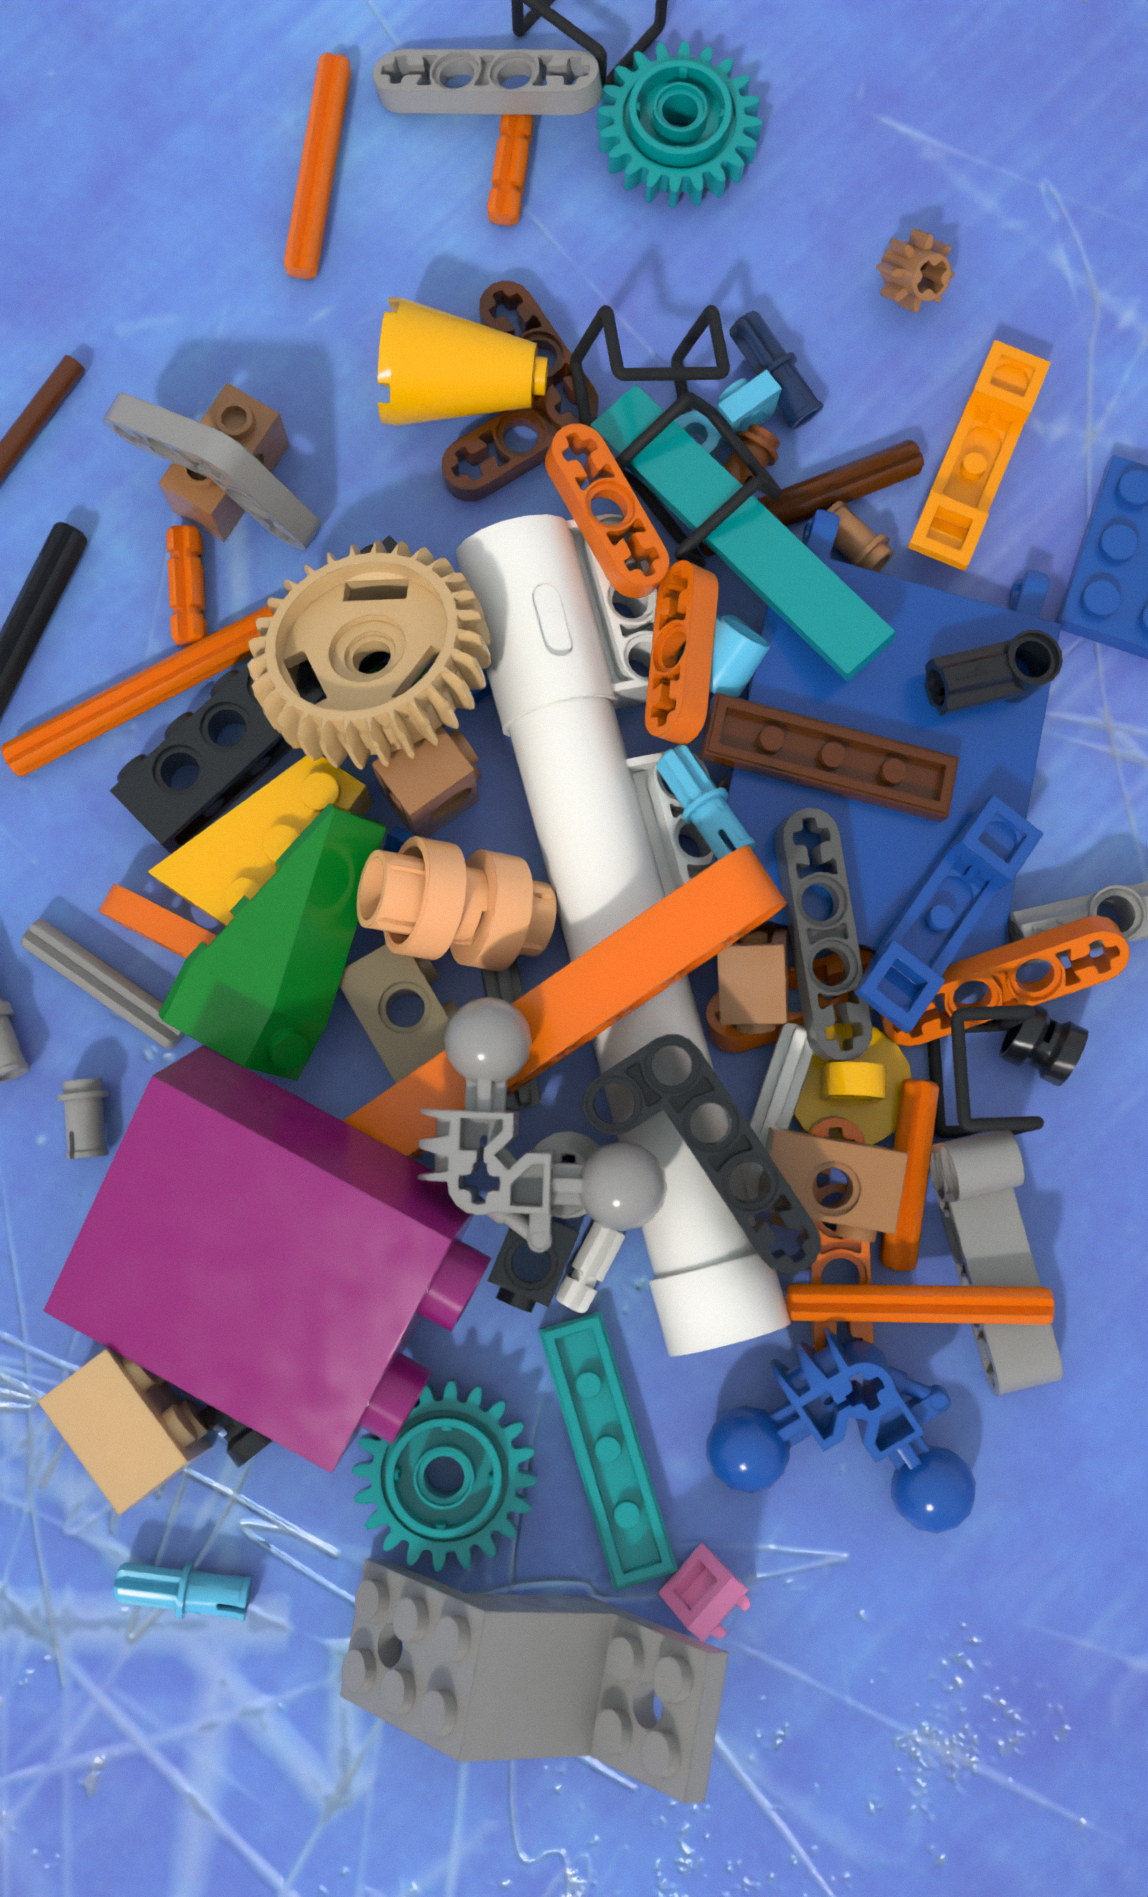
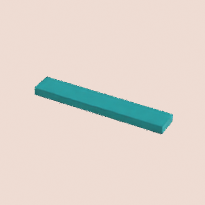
M635 384L594 420L590 426L602 436L611 453L617 458L664 410ZM672 421L626 466L692 532L743 486L675 421ZM753 495L703 540L734 573L847 682L895 640V630Z

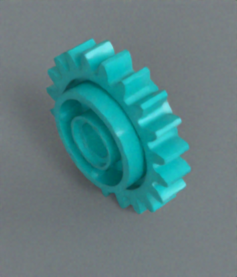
M682 41L677 56L671 57L662 42L657 43L655 61H649L644 54L636 51L633 57V72L618 65L615 68L614 85L603 86L602 107L597 108V129L600 130L599 152L609 153L608 171L610 174L625 170L624 189L626 191L632 190L639 183L646 184L645 202H652L658 192L663 190L667 192L670 208L676 207L679 195L682 192H687L692 203L695 206H700L704 187H707L711 193L720 198L724 195L726 178L740 183L743 177L744 165L753 164L757 147L756 142L759 141L762 120L757 118L760 103L759 96L748 95L750 83L748 75L731 79L733 59H725L718 66L711 64L712 47L710 46L704 48L698 58H692L688 42ZM681 122L688 126L676 127L670 123Z
M456 1379L448 1381L443 1398H436L434 1390L427 1382L419 1397L420 1403L413 1408L393 1445L378 1436L363 1435L358 1444L366 1452L371 1453L374 1458L373 1460L358 1462L352 1467L353 1474L371 1480V1485L364 1487L354 1496L355 1503H375L378 1508L364 1525L366 1529L378 1528L383 1524H387L391 1530L383 1544V1549L386 1552L396 1547L400 1541H407L409 1543L407 1565L413 1566L424 1550L431 1551L435 1572H441L447 1558V1553L452 1551L456 1553L463 1569H469L472 1560L471 1546L478 1545L490 1558L496 1556L497 1545L492 1533L499 1531L502 1535L514 1539L518 1535V1528L508 1516V1513L514 1511L527 1514L532 1509V1503L523 1495L518 1494L517 1489L537 1484V1474L518 1467L519 1463L525 1462L535 1455L534 1446H515L512 1442L525 1426L523 1420H515L506 1425L501 1424L499 1419L503 1415L507 1401L502 1398L493 1403L489 1409H484L481 1407L483 1386L479 1384L471 1391L467 1400L460 1399ZM437 1457H451L461 1465L464 1472V1482L458 1488L451 1491H443L433 1486L427 1473L428 1464Z

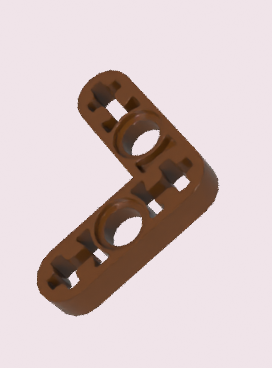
M513 281L494 283L483 292L479 308L480 323L515 336V328L505 316L497 318L496 307L504 305L509 311L517 308V324L522 331L519 337L537 343L538 348L550 351L554 355L556 362L548 371L545 396L534 395L532 408L505 411L458 439L446 449L442 457L443 480L447 490L455 498L462 501L475 502L486 498L545 462L546 453L555 434L566 425L581 424L579 417L575 418L571 412L560 415L561 397L555 388L563 380V393L573 405L577 404L570 369L572 354L531 294L522 285ZM584 373L591 417H598L599 397L595 387ZM525 426L536 433L538 441L529 451L515 452L510 450L504 443L503 439L506 433L511 428ZM493 443L498 460L504 465L497 466L495 455L489 458L487 444ZM467 460L472 466L482 463L480 465L481 477L473 481L467 474L459 476V463Z

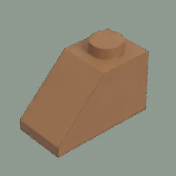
M762 923L717 954L720 1025L736 1024V1031L745 1034H762L774 1031L776 1029L775 1024L787 1023L790 1009L789 930Z

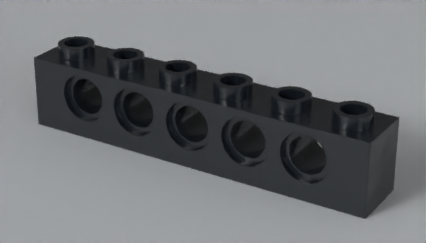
M390 535L382 541L387 553H391L398 544ZM373 545L364 547L360 551L361 554L370 553ZM386 652L371 653L361 661L358 671L366 674L374 666L386 663L391 655ZM308 660L300 663L296 683L300 697L312 704L326 699L327 697ZM247 665L240 672L234 669L222 676L213 686L210 692L211 698L194 714L186 712L176 718L164 733L165 740L148 756L141 754L130 760L117 776L119 782L109 790L170 854L205 830L292 749V746L286 742L281 733H278L272 727L265 716L264 710L256 699L251 687L254 681L250 676ZM233 723L246 726L245 734L237 744L232 746L217 744L218 734L225 726ZM187 765L199 767V775L193 785L182 790L171 788L172 777L179 768Z

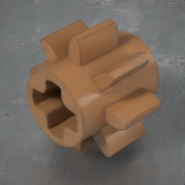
M913 228L909 242L891 238L889 240L890 247L884 253L881 263L876 266V269L881 273L883 281L886 283L880 291L881 296L898 302L900 307L914 313H918L922 300L939 303L941 295L946 291L951 278L955 275V272L951 271L950 262L946 258L952 249L951 246L933 239V234Z

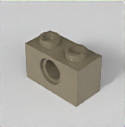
M385 944L345 967L339 986L396 1084L445 1050L444 1037L447 1024L458 1007L453 999L441 1006L429 985L440 978L429 959L394 954ZM408 995L420 998L424 1002L425 1010L423 1017L417 1024L411 1027H399L392 1023L390 1012L396 1000Z

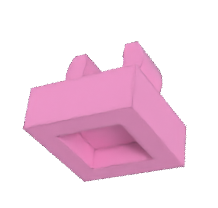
M702 1542L658 1592L683 1625L702 1642L710 1634L716 1638H723L727 1634V1631L720 1622L735 1605L745 1612L751 1606L749 1599L745 1595L748 1591L746 1586Z

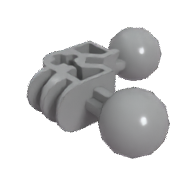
M485 997L473 999L458 1008L447 1024L444 1044L446 1057L455 1072L466 1079L465 1109L420 1108V1113L437 1118L436 1137L418 1140V1147L420 1149L435 1153V1171L418 1174L417 1179L447 1182L449 1195L459 1208L466 1213L475 1215L486 1214L499 1225L502 1222L527 1240L531 1250L538 1253L546 1251L552 1244L551 1226L554 1205L583 1206L589 1217L605 1228L617 1231L638 1229L653 1220L664 1204L667 1184L664 1169L656 1156L641 1145L625 1141L609 1143L591 1153L584 1164L555 1163L556 1150L532 1149L519 1160L514 1157L506 1146L519 1135V1111H506L507 1080L516 1076L529 1059L532 1046L530 1025L522 1012L506 1000ZM482 1136L487 1137V1145L484 1148H481ZM483 1159V1163H487L488 1175L500 1178V1186L490 1190L487 1193L486 1199L479 1198L478 1187L467 1185L466 1175L477 1171L480 1161ZM520 1213L530 1214L529 1220Z

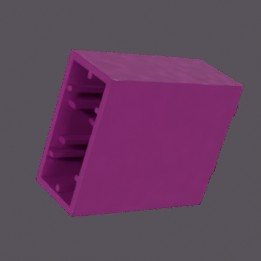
M203 1045L151 1076L43 1311L332 1474L362 1428L393 1445L433 1371L403 1354L422 1316L452 1332L491 1261V1257L461 1241L475 1214L466 1213L454 1203L449 1195L448 1183L417 1179L418 1174L432 1172L433 1170Z

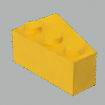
M306 755L147 872L165 888L225 928L234 918L230 910L244 895L250 900L276 873V860L329 803L365 816L373 805V801L365 784L341 768H335L323 756L313 761Z

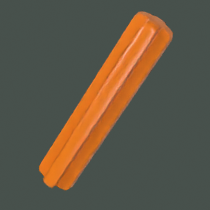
M904 1079L901 1086L894 1148L908 1153L896 1233L883 1232L880 1252L881 1264L888 1269L896 1271H913L917 1267L939 1095L938 1085L933 1081L925 1079Z

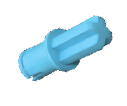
M682 744L662 754L663 756L656 763L657 770L683 807L682 819L686 824L695 825L716 858L720 860L733 852V849L727 842V837H729L736 849L749 845L753 851L757 846L756 842L748 835L727 804L728 792L725 788H716L691 749Z
M126 1562L121 1564L117 1571L113 1594L115 1600L119 1603L175 1610V1617L184 1619L185 1614L189 1613L245 1621L251 1594L249 1589H251L252 1577L194 1570V1564L185 1563L183 1570Z

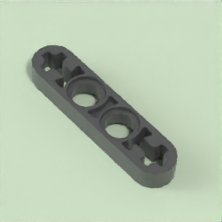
M804 808L794 812L781 822L775 833V851L782 893L787 902L785 911L804 1027L807 1030L806 1038L810 1049L819 1058L828 1062L850 1061L860 1057L868 1049L872 1040V1022L869 1004L854 993L863 975V968L841 837L836 822L828 813L818 808ZM803 823H806L808 832L812 834L819 833L821 844L811 849L813 868L826 864L827 873L816 872L799 879L797 870H802L809 866L810 862L806 846L795 845L793 835L803 830ZM811 885L826 889L832 897L833 911L826 921H816L804 912L802 896L804 891ZM822 949L837 953L844 964L842 979L835 986H827L821 983L814 975L812 969L815 955ZM847 992L849 1002L837 1004L836 1009L840 1024H851L853 1037L843 1040V1051H841L839 1042L837 1040H827L825 1035V1028L835 1024L834 1006L831 1004L820 1008L818 997L830 998Z

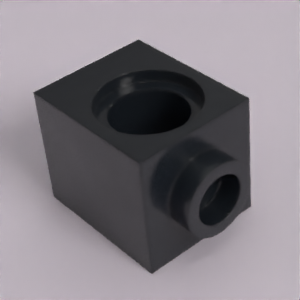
M520 1213L529 1220L530 1214ZM552 1221L551 1234L553 1240L547 1249L551 1259L550 1270L541 1280L528 1282L517 1276L512 1265L514 1253L520 1246L526 1244L527 1240L509 1228L488 1278V1282L500 1286L496 1299L529 1313H532L536 1302L549 1307L580 1232Z

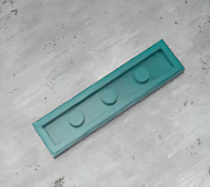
M601 1311L538 1329L614 1591L677 1572L676 1561Z

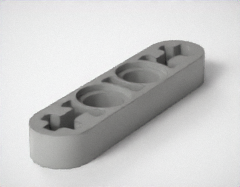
M400 49L383 55L373 68V80L379 99L384 108L395 113L577 115L593 109L603 95L598 62L592 54L582 50ZM469 75L473 77L467 85L461 88L452 89L445 87L446 82L455 76ZM524 75L530 78L520 88L507 89L502 87V84L513 76ZM544 79H546L547 85L545 86L543 82Z

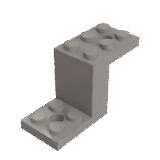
M365 1558L361 1584L355 1595V1616L348 1653L342 1664L340 1696L458 1762L591 1756L684 1804L705 1802L729 1652L590 1596L463 1593L388 1559ZM400 1641H402V1653H400ZM655 1693L662 1700V1714L659 1721L654 1713L653 1701Z

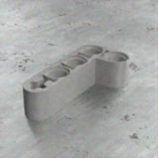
M1011 1130L986 1131L932 1145L929 1172L960 1286L1041 1287L1013 1188L1023 1185L1025 1173L1022 1156ZM1051 1323L1048 1325L971 1324L986 1379L996 1396L1062 1379V1362Z

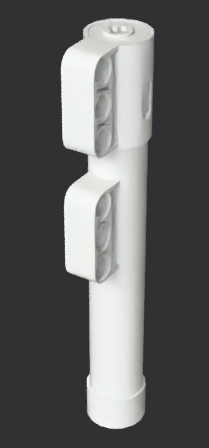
M548 514L527 515L504 520L477 531L466 538L456 549V559L460 572L463 573L471 590L474 591L475 596L480 601L485 614L484 619L490 631L491 643L487 647L490 652L491 665L486 668L502 732L510 737L549 884L555 892L557 914L571 963L710 867L713 852L695 825L684 822L681 816L684 811L683 807L675 795L670 794L662 783V776L657 770L656 763L665 752L628 759L615 714V709L636 706L646 702L649 677L640 676L633 671L629 660H637L642 662L648 670L650 668L657 589L643 598H630L620 594L610 584L574 519L566 521L562 517ZM619 514L595 516L600 522L608 525H615L623 520V516ZM630 531L623 537L626 544L633 535ZM631 556L625 564L630 571L640 569L644 574L650 567L646 560L636 562ZM612 603L626 605L632 611L634 618L621 616L615 610ZM694 754L695 757L697 758V760L699 761V763L701 764V766L704 768V770L706 771V773H707L708 776H709L708 770H707V768H706L704 762H703L702 760L698 759L699 757H698L696 754ZM678 835L691 837L699 847L700 857H692L686 854L679 844ZM688 975L591 1040L600 1075L654 1039L666 1034H679L690 1039L700 1049L713 1069ZM666 1046L654 1054L652 1071L660 1083L667 1086H676L688 1078L691 1071V1061L683 1049L676 1046ZM619 1083L605 1085L604 1090L613 1123L627 1120L634 1110L635 1100L632 1092L626 1086ZM706 1103L699 1106L693 1112L690 1119V1129L693 1136L704 1143H713L720 1140L726 1134L729 1127L725 1110L714 1103ZM661 1110L631 1131L617 1135L618 1142L625 1141L638 1144L654 1154L665 1172L667 1191L664 1204L654 1219L643 1225L641 1229L654 1278L648 1281L668 1356L687 1355L734 1344L790 1325L777 1272L771 1269L759 1256L665 1111ZM739 1164L731 1172L729 1188L736 1198L750 1200ZM754 1215L748 1216L747 1219L750 1225L754 1226L756 1224Z

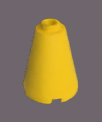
M389 297L388 303L392 312L384 311L378 359V384L390 387V403L378 402L379 416L382 424L400 426L532 408L534 395L545 396L549 359L548 357L537 356V343L404 297Z

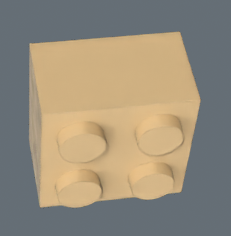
M109 1348L103 1350L37 1401L118 1515H121L152 1495L213 1447L205 1436L210 1430L198 1415L201 1411L191 1400L186 1399L181 1403L166 1380Z

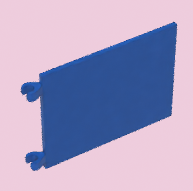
M818 509L813 519L809 520L804 528L802 543L895 630V640L847 682L766 604L760 636L771 646L750 678L746 700L959 757L949 817L942 822H937L731 768L727 787L729 797L726 802L748 835L755 840L757 846L753 852L782 896L775 851V833L779 824L794 812L804 808H818L828 813L836 822L840 832L858 945L861 948L876 951L901 911L931 869L990 796L996 795L1022 817L1027 818L1051 682L1036 693L1020 702L1008 703L1000 701L940 716L937 709L930 705L924 687L926 680L925 664L933 658L1009 641L1026 630H1040L1048 633L1058 643L1061 624L1039 618L1048 593L1050 578L1048 575L1035 570L1026 571L1023 579H1017L1013 583L1009 597L1010 609H1006L830 559L829 556L836 538L840 518L835 513ZM1015 657L1018 669L1024 675L1031 677L1027 664L1022 659ZM803 823V830L793 835V841L795 845L806 846L810 865L802 870H797L799 879L816 872L827 873L826 864L813 868L811 849L821 844L819 833H809L806 823ZM727 837V842L733 851L737 850L729 837ZM714 853L711 865L717 862L718 860ZM1016 876L1012 882L1000 888L950 964L1004 946ZM811 885L803 893L802 907L810 918L816 921H826L833 911V900L826 889ZM785 907L764 923L788 929Z

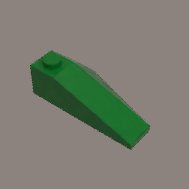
M329 803L276 860V873L250 900L244 895L230 910L234 918L209 945L202 941L186 958L158 1013L161 1020L244 1068L298 1081L327 1026L359 921L357 916V893L360 877L368 857L373 851L381 849L387 827L379 821Z

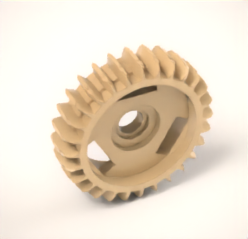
M376 540L370 553L361 554L358 546L352 543L349 556L339 560L327 551V565L313 570L310 566L304 564L306 578L298 584L287 579L284 580V588L288 593L284 599L271 597L267 599V605L273 617H259L255 620L257 631L261 637L252 638L248 642L254 659H251L247 664L250 676L254 681L251 686L254 695L272 727L282 734L286 742L293 749L302 747L305 754L313 761L325 755L329 763L338 768L349 754L354 765L362 770L366 765L369 755H378L381 763L388 767L391 752L403 749L408 757L414 759V743L426 738L433 745L437 746L438 738L435 730L442 724L458 729L459 722L454 711L456 708L475 709L474 698L470 690H481L486 687L482 669L491 665L490 652L487 647L491 643L480 601L475 596L474 591L471 590L463 573L454 572L452 565H450L446 558H439L435 561L433 555L426 547L420 548L412 555L407 544L401 541L398 542L391 553H387L383 543ZM386 652L391 655L388 664L376 673L365 674L358 671L361 661L371 653ZM306 660L311 664L327 697L316 704L301 698L297 690L296 683L299 665ZM435 661L429 669V671L422 677V679H420L413 687H411L412 684L419 677V675L426 668V666L429 663Z

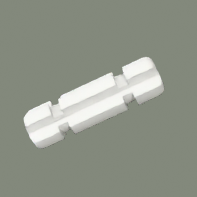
M594 1221L571 1264L575 1268L572 1275L565 1276L556 1293V1299L559 1303L577 1313H585L597 1293L593 1289L597 1281L603 1282L626 1237L622 1234L623 1231L605 1228Z

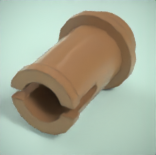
M837 501L827 510L837 514L840 518L833 546L852 565L879 572L894 554V550L887 545L890 538L884 533L877 536L847 508L843 501Z

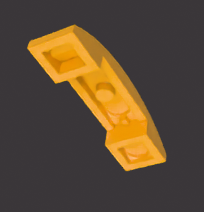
M994 340L945 453L907 548L965 571L989 516L988 511L1022 428L1032 411L1051 362Z

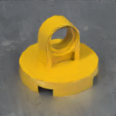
M836 1023L831 1027L825 1028V1035L827 1040H837L841 1051H843V1040L853 1037V1030L851 1024L843 1025ZM872 1027V1040L868 1049L858 1058L844 1062H828L819 1058L814 1053L793 1118H795L800 1128L807 1133L811 1125L821 1118L829 1116L843 1117L857 1125L864 1135L866 1144L874 1145L893 1134L896 1130L902 1082L904 1079L912 1078L909 1062L897 1043L890 1040L887 1035L876 1027ZM838 1127L829 1128V1137L848 1140L840 1136Z

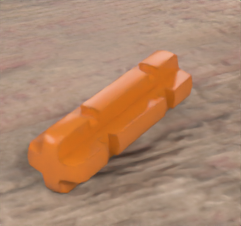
M501 115L499 128L501 133L497 141L491 179L493 184L489 192L487 205L488 219L495 225L503 224L510 227L519 221L522 204L520 201L524 191L529 159L528 149L533 133V115Z
M177 525L168 528L166 532L167 552L170 553V559L167 561L169 605L174 613L170 616L171 637L176 645L188 647L207 637L206 619L201 614L206 611L204 566L201 564L200 559L203 556L202 536L196 526Z

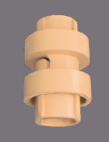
M419 836L409 838L402 845L398 853L379 849L373 851L364 865L358 886L357 916L360 925L364 928L383 931L389 950L394 954L437 960L450 947L453 958L460 965L503 971L515 961L518 955L539 956L551 939L556 920L557 904L554 889L547 882L533 880L529 866L523 858L480 849L471 854L465 862L463 853L456 844Z

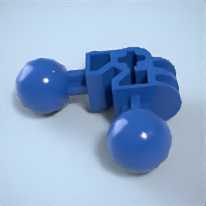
M828 1326L824 1328L829 1345L817 1352L809 1344L803 1341L796 1345L800 1363L791 1369L779 1360H771L772 1370L789 1399L787 1402L770 1412L746 1405L728 1410L712 1426L707 1437L706 1457L715 1476L730 1489L754 1493L770 1488L783 1475L790 1459V1447L813 1435L824 1452L844 1440L849 1417L856 1418L862 1443L874 1462L877 1463L888 1456L895 1466L891 1479V1497L899 1514L915 1528L933 1533H941L957 1528L970 1515L975 1500L976 1481L970 1467L950 1449L928 1445L922 1436L925 1434L922 1424L945 1412L950 1407L951 1399L947 1390L941 1385L927 1386L907 1378L906 1372L888 1366L884 1354L874 1344L861 1340H852L841 1344ZM861 1373L867 1381L872 1380V1382L862 1387L857 1380H850V1378ZM829 1398V1402L825 1403L824 1401Z

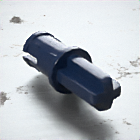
M751 311L741 316L730 328V337L757 376L767 369L782 388L777 406L787 419L789 427L795 430L818 415L824 406L821 401L817 400L794 364L797 361V357L793 352L788 354L785 352L760 313Z

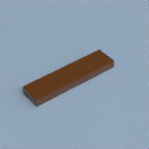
M718 692L714 694L710 701L698 758L937 822H942L949 817L959 757Z

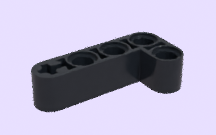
M666 1034L656 1038L599 1075L588 1085L583 1096V1111L587 1121L596 1130L607 1135H621L631 1131L661 1110L665 1111L759 1256L771 1269L782 1274H797L807 1270L816 1261L821 1249V1237L815 1223L700 1049L690 1039L679 1034ZM666 1046H676L683 1049L691 1061V1071L688 1078L676 1086H667L660 1083L652 1071L654 1054ZM610 1083H619L626 1086L632 1092L635 1100L632 1115L620 1123L604 1121L595 1109L597 1092L603 1086ZM706 1103H714L721 1106L726 1111L729 1119V1127L726 1134L720 1140L713 1143H704L697 1140L690 1129V1119L693 1112L699 1106ZM744 1162L759 1164L766 1174L764 1191L752 1200L736 1198L729 1188V1177L732 1170ZM781 1194L786 1200V1205L773 1208L789 1229L795 1230L802 1227L803 1233L796 1238V1243L800 1250L792 1256H789L782 1249L776 1250L773 1253L770 1252L769 1247L777 1241V1238L768 1222L762 1216L754 1226H751L747 1219L748 1216L768 1210Z

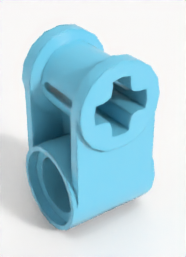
M716 614L709 691L714 694L718 692L739 698L771 645L762 636L753 631L743 619L733 614L723 616ZM686 643L684 644V646L682 647V649H681V651H680V654H679V657H678L679 659H681V657H682V655H683V652H684Z

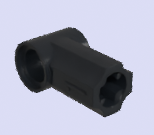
M1026 630L1009 641L933 658L925 664L926 680L924 687L929 703L937 709L940 716L1000 701L1008 703L1020 702L1053 681L1060 673L1063 663L1062 651L1057 641L1048 633L1040 630ZM1015 657L1022 659L1027 664L1031 677L1024 675L1018 669Z

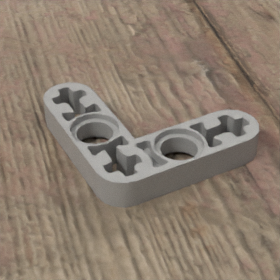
M122 392L118 393L102 419L110 430L133 446L210 478L262 527L278 539L299 550H307L321 526V521L251 452L230 436L213 427Z

